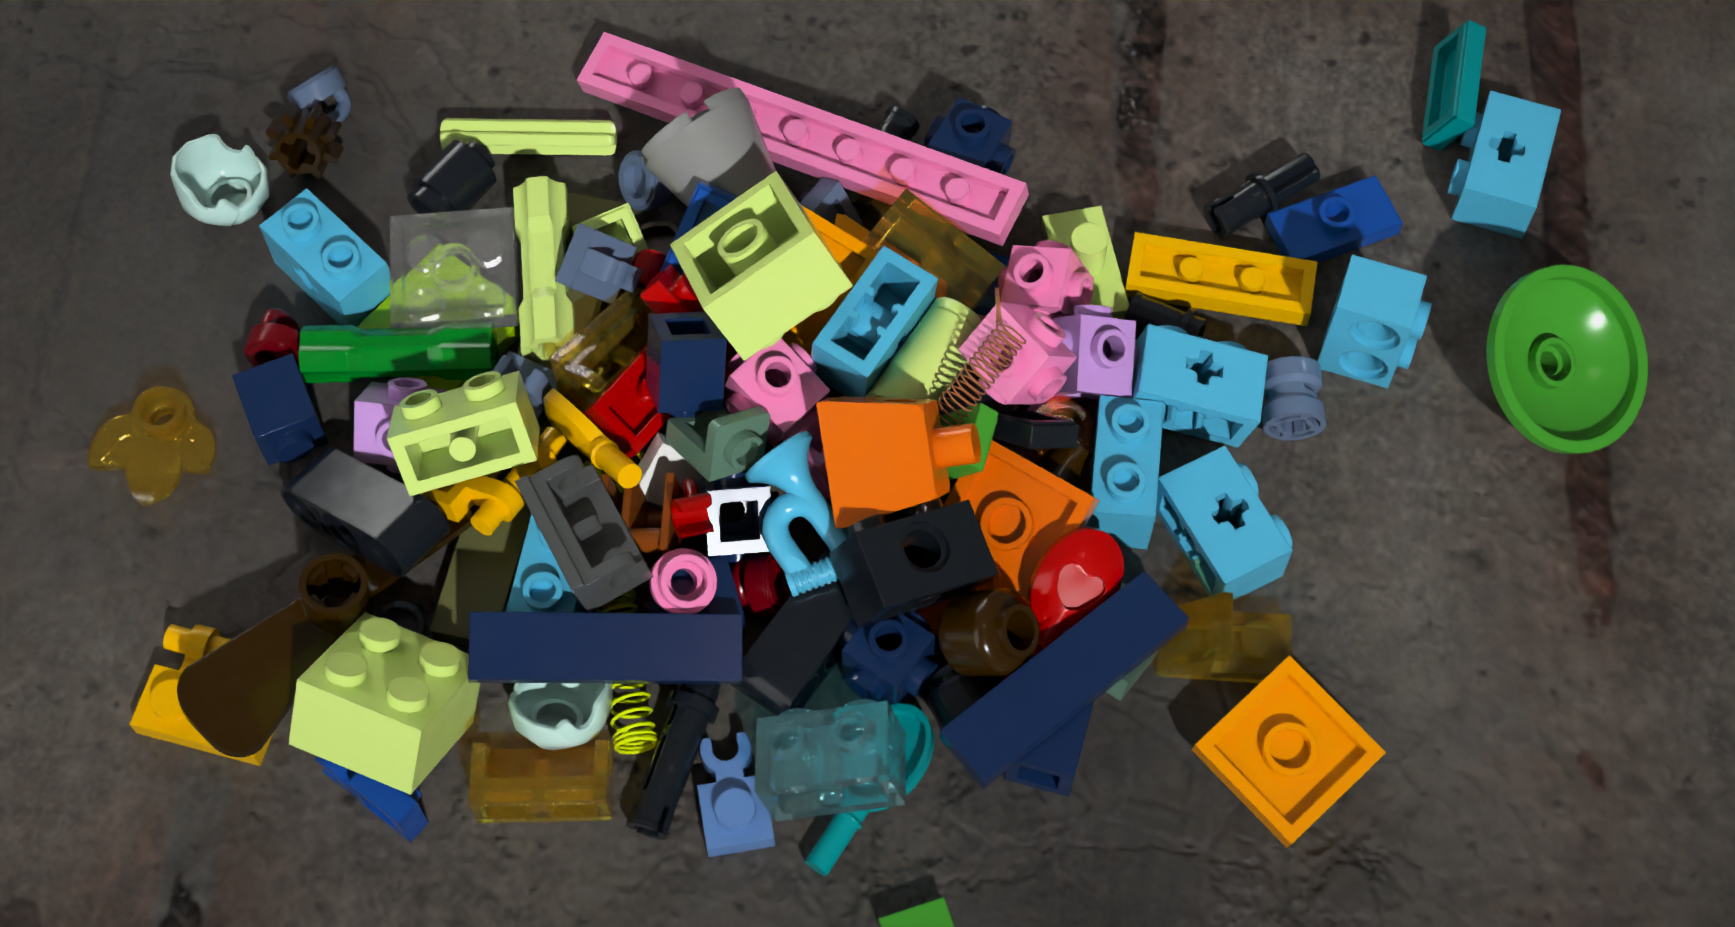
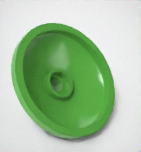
M1554 265L1530 272L1518 279L1504 293L1490 322L1486 349L1490 382L1495 397L1508 420L1532 443L1548 451L1572 455L1593 452L1607 447L1619 439L1632 425L1643 403L1648 380V356L1644 335L1637 317L1627 300L1602 276L1586 268L1573 265Z

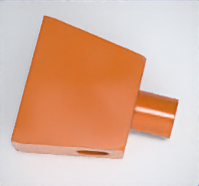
M841 396L816 402L835 529L851 526L874 515L890 514L939 498L950 492L948 467L980 463L981 444L975 423L941 427L936 400Z

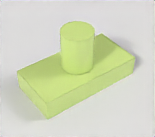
M1095 206L1042 216L1041 231L1044 240L1056 241L1069 246L1094 278L1093 296L1090 305L1111 307L1112 318L1124 319L1129 302L1102 207Z

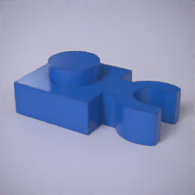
M317 756L315 758V761L324 768L322 771L326 776L354 795L361 805L411 843L429 823L417 803L422 796V793L417 788L410 795Z

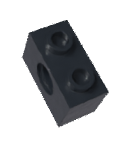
M936 498L909 508L904 512L905 518L887 522L885 515L879 514L858 521L847 528L850 537L829 553L858 628L949 601L959 593L975 591L999 574L969 500L944 506L941 498ZM904 548L914 554L919 567L909 561Z

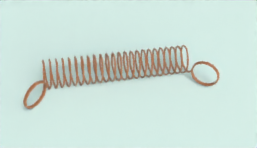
M995 288L996 323L999 324H996V329L991 331L992 335H988L987 340L982 342V346L978 347V352H974L973 357L969 358V363H965L964 369H961L960 374L956 375V380H952L951 385L947 386V391H943L942 396L938 398L937 404L941 407L939 411L947 414L957 425L964 422L963 417H968L967 411L972 412V406H977L976 400L981 401V395L986 394L985 389H990V384L995 383L994 378H999L998 372L1003 373V367H1008L1007 361L1013 360L1011 355L1017 356L1015 349H1022L1019 343L1026 344L1027 342L1016 330L1003 324L999 288ZM1001 325L1006 332L998 330V326ZM1005 327L1014 331L1024 342L1014 337ZM997 331L1000 337L995 336L993 332ZM1001 333L1010 337L1019 345L1020 348L1014 346L1012 343L1006 340ZM989 337H993L996 343L989 341ZM996 338L1006 343L1015 352V354L1007 350L1004 346H1002L996 340ZM988 342L991 348L985 347L984 343ZM991 344L998 346L1011 359H1008L1005 356H1003ZM980 348H983L987 354L980 352ZM987 349L998 355L1006 365L995 359ZM975 354H979L983 360L976 358ZM982 355L993 360L1002 371L992 366ZM971 359H974L978 365L971 363ZM977 360L989 366L997 376L988 372ZM970 365L972 370L967 369L966 366ZM973 366L985 372L993 380V382L984 378L974 369ZM965 370L968 376L963 375L962 371ZM969 372H972L978 377H980L988 385V387L983 386L981 383L975 380L969 374ZM961 376L963 381L958 380L957 377ZM964 377L976 383L984 393L971 386ZM953 382H957L959 387L954 386ZM960 383H963L967 385L969 388H971L979 396V398H976L969 392H967L960 385ZM949 387H952L954 392L949 391ZM955 388L966 393L975 402V404H972L965 398H963L956 391ZM945 393H948V395L950 396V398H949V397H945L944 394H945ZM951 394H954L958 396L960 399H962L971 408V410L965 408L960 403H958L951 396ZM940 398H943L945 403L940 402ZM946 399L953 401L955 404H957L960 408L963 409L966 415H963L956 409H954L947 402ZM941 404L957 413L962 421L949 414ZM940 415V419L946 422L949 426H954Z

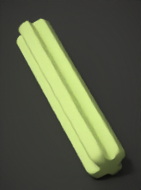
M446 118L442 120L440 127V143L443 150L452 140H458L465 144L468 141H474L489 154L612 155L617 147V128L615 122L611 120Z

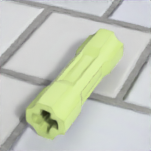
M548 176L526 178L525 182L513 188L515 232L521 243L523 300L519 306L521 353L524 358L539 362L541 365L564 363L568 357L577 354L574 305L569 298L568 287L555 281L566 254V240L570 234L568 191L565 183L554 181Z

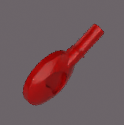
M1091 527L1074 529L1059 537L1039 559L1028 587V604L1034 612L1039 625L1038 644L1031 659L1120 590L1124 574V558L1120 546L1108 533Z

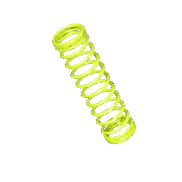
M633 588L620 595L625 597L613 599L595 610L599 613H634L638 609V606L633 604L636 600L635 589ZM625 607L633 608L628 611L609 612L614 609H621ZM613 684V689H634L646 684ZM635 691L612 698L610 713L614 717L610 724L612 728L617 730L612 739L614 741V750L620 754H639L649 751L657 745V733L652 731L656 726L655 723L640 721L628 724L622 728L617 727L615 724L619 717L635 719L650 715L653 712V708L649 706L632 707L619 713L613 710V706L616 703L635 704L644 702L651 697L649 692ZM633 696H644L636 699H626ZM635 711H646L638 714H628ZM639 726H648L645 728L631 729Z

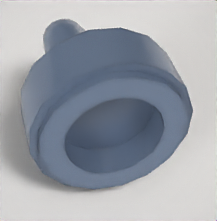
M333 65L287 92L289 95L286 96L290 103L294 102L299 109L313 108L317 103L332 95L337 103L336 108L327 114L332 122L342 123L349 116L351 109V98L344 88L348 83L338 67Z
M642 150L629 152L621 162L618 174L619 187L623 198L627 203L629 202L630 207L634 210H652L663 207L669 200L671 191L647 170L646 165L640 158L644 156L641 152Z

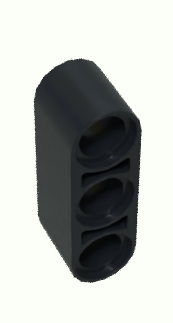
M332 447L327 448L281 489V496L286 505L306 526L399 578L407 574L450 533V527L444 515L427 497L421 493L409 496L404 484Z

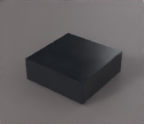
M996 411L998 412V420L993 439L1029 449L1077 447L1079 425L1075 424V421L1037 411Z

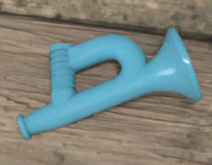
M809 431L798 433L772 449L745 474L748 483L769 484L786 493L777 497L767 508L762 520V536L769 552L784 571L793 597L800 595L799 593L801 592L804 594L807 590L812 591V588L823 587L826 583L837 582L839 578L831 557H825L824 560L820 559L819 562L814 561L813 564L809 562L790 535V522L796 517L807 519L831 552L850 537L846 527L835 529L833 509L812 479L808 464V452L813 436Z

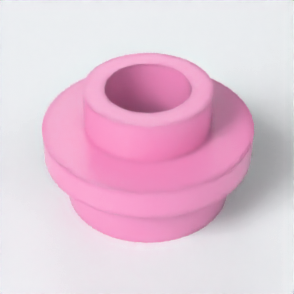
M680 548L669 551L656 561L651 570L654 576L649 579L652 597L668 613L695 614L703 610L715 595L717 588L715 569L709 559L696 550ZM679 569L687 571L692 577L693 585L686 595L676 593L671 586L672 575Z

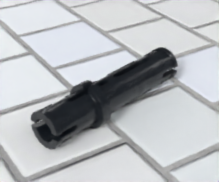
M679 684L677 691H670L665 704L669 712L643 779L638 798L626 822L628 828L637 829V833L650 838L667 839L676 807L691 772L702 736L706 731L708 723L714 724L718 715L719 708L715 703L722 684Z

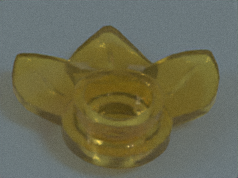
M155 386L145 390L137 397L131 413L114 417L104 423L90 446L87 465L91 470L96 471L125 469V477L135 499L143 506H151L171 495L179 484L183 471L198 475L210 473L216 458L217 447L211 430L196 420L195 408L186 394L167 386ZM165 414L174 415L167 423L155 426L156 421Z

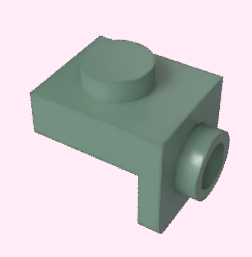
M723 406V410L703 411L695 417L671 418L667 422L665 441L707 481L711 482L747 471L765 455L770 414L761 406L731 414Z

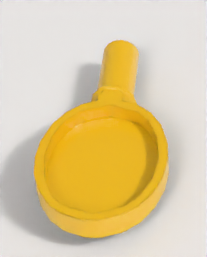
M554 388L543 397L545 414L551 425L562 432L571 445L587 456L594 467L602 469L623 488L629 489L639 483L642 477L640 467L621 452L618 445L607 438L569 400Z

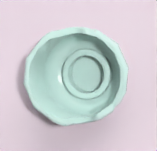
M208 134L186 142L172 157L170 175L176 195L184 211L198 221L218 226L242 224L253 218L269 197L270 176L268 169L255 156L254 151L249 145H245L241 150L232 149L222 141L219 135Z
M515 683L514 691L511 693L508 701L509 714L515 730L523 737L543 749H567L582 745L600 733L611 711L613 684Z

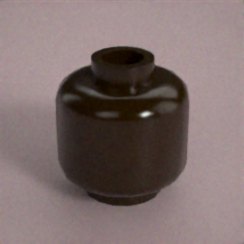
M997 588L959 593L946 604L940 616L938 628L940 649L946 662L959 674L971 678L1010 675L1031 659L1039 639L1038 620L1029 604L1019 593L1012 590Z

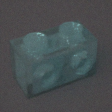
M869 699L854 700L847 703L844 707L815 711L794 708L782 712L779 716L757 718L754 792L775 822L906 805L905 731L888 701L877 702Z

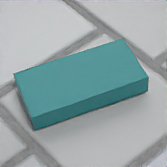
M1468 20L1434 47L1422 144L1441 151L1475 125L1486 27Z

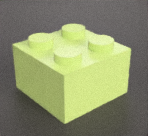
M777 171L767 176L670 244L702 308L744 361L761 349H766L777 343L784 333L813 313L828 308L839 295L853 286L819 230Z
M365 612L297 679L289 745L411 795L473 724L480 683L468 682L469 654L458 650L449 643L438 642L398 626L392 620L379 618Z

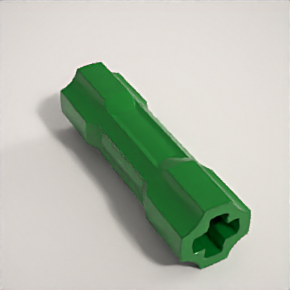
M494 322L445 323L436 328L361 329L354 325L303 326L300 331L298 355L300 373L303 374L305 383L354 382L362 377L438 376L445 380H468L478 374L494 370L497 365L498 344Z

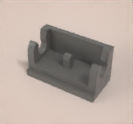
M573 455L555 462L530 477L525 475L515 481L570 589L588 613L654 577L593 464L584 467L579 455Z

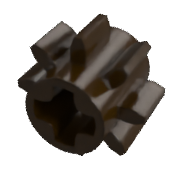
M291 102L282 114V119L273 118L265 134L269 138L278 141L270 151L268 158L269 160H278L279 164L288 171V175L291 178L296 174L311 172L316 179H320L327 167V162L337 163L344 150L340 143L332 141L336 138L342 124L337 121L332 122L330 117L322 111L321 104L317 103L313 108L299 109L294 102Z

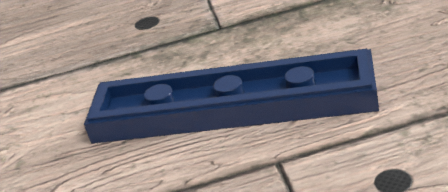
M1143 571L940 729L939 739L984 789L1187 628L1190 618Z
M470 612L468 682L741 684L742 614Z

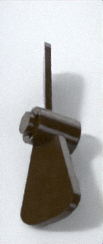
M473 505L459 523L446 519L450 527V533L414 567L473 526L470 519L480 506ZM329 553L313 559L304 568L300 576V598L184 669L177 685V697L184 716L210 745L219 752L231 757H247L257 753L263 748L294 704L297 679L365 612L372 615L370 599L398 580L399 577L388 573L356 554L351 557L341 553Z

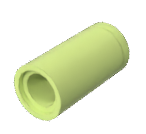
M947 297L936 298L865 397L933 399L938 402V398L942 396L943 391H947V386L951 385V381L956 380V375L960 374L961 369H964L965 363H969L958 349L982 322V319L970 308L954 299Z

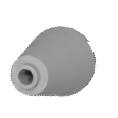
M730 88L703 100L708 109L697 113L691 118L685 111L656 133L641 151L644 156L640 158L646 165L647 170L687 207L698 182L701 180L736 196H740L776 171L750 102L740 88Z

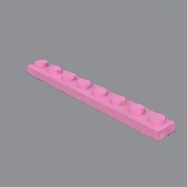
M606 32L602 34L577 78V82L583 92L670 123L685 111L691 118L697 113L708 109L703 100L730 88H740L750 102L773 162L819 179L825 177L838 180L843 188L1001 246L1004 245L1029 196L1027 184L1020 180Z

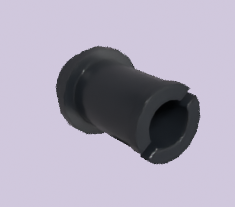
M1137 292L1133 297L1124 318L1125 320L1136 321V332L1139 334L1143 332L1148 324L1155 326L1172 325L1182 328L1189 335L1203 338L1207 325V320L1198 317V310L1191 307L1185 312L1146 297L1140 292Z

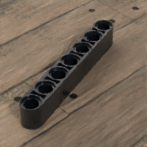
M970 365L966 366L967 369L972 370ZM965 370L962 371L963 375L968 376ZM969 372V374H970L975 380L978 381V379H979L980 377H978L977 375H975V374L972 373V372ZM959 376L958 380L963 381L962 377ZM964 377L971 386L984 393L976 383ZM955 382V383L953 384L954 386L959 387V385L957 384V382ZM960 383V385L967 392H969L974 397L979 398V396L971 388H969L967 385L963 383ZM955 388L956 391L963 398H965L970 403L975 404V402L966 393ZM987 393L981 395V401L976 400L977 404L982 403L995 411H1027L1031 406L1030 404L1004 405L994 400ZM951 394V396L962 406L969 407L958 396ZM946 399L954 409H962L953 401ZM941 404L948 413L953 412L952 409ZM939 411V414L941 416L945 414L944 412ZM992 438L993 441L997 442L1000 445H1002V443L1004 442ZM957 479L950 480V492ZM950 492L939 497L941 498L943 504L945 503ZM909 508L886 514L887 522L905 518L904 512ZM828 547L821 555V557L817 560V562H819L820 559L824 560L825 557L830 558L829 553H831V551ZM904 548L905 554L911 562L914 554ZM837 579V582L832 581L831 584L826 583L823 587L812 588V591L807 590L804 594L801 592L799 593L800 595L795 597L791 594L743 657L741 684H731V686L786 724L791 722L800 713L842 657V648L839 647V642L854 616L839 579Z

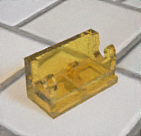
M908 189L904 190L863 240V243L878 252L883 246H886L937 277L938 283L935 299L938 297L951 298L964 304L972 311L975 310L997 283L999 276L1005 268L1003 263Z
M637 286L634 293L624 292L549 357L559 393L582 413L648 343L649 314L655 313L640 297L643 289Z
M595 740V747L547 750L543 748L493 749L492 746L488 747V743H473L468 804L478 823L613 820V744H610L609 740Z

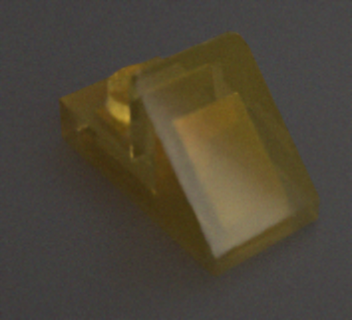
M1223 592L1178 605L1190 619L1187 628L1158 650L1157 676L1260 683L1289 655L1292 657V615L1233 611V593Z

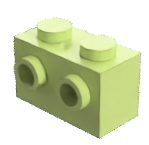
M490 371L468 379L463 384V387L439 394L433 389L421 390L402 399L399 405L393 408L387 440L408 494L413 496L536 461L540 427L520 371L502 376L497 371Z

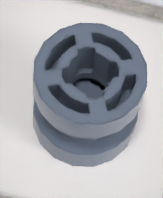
M1288 356L1267 362L1264 397L1268 399L1267 404L1262 410V424L1265 434L1269 437L1294 441L1307 439L1324 431L1327 426L1324 403L1317 396V393L1323 386L1321 366L1317 361L1303 356Z

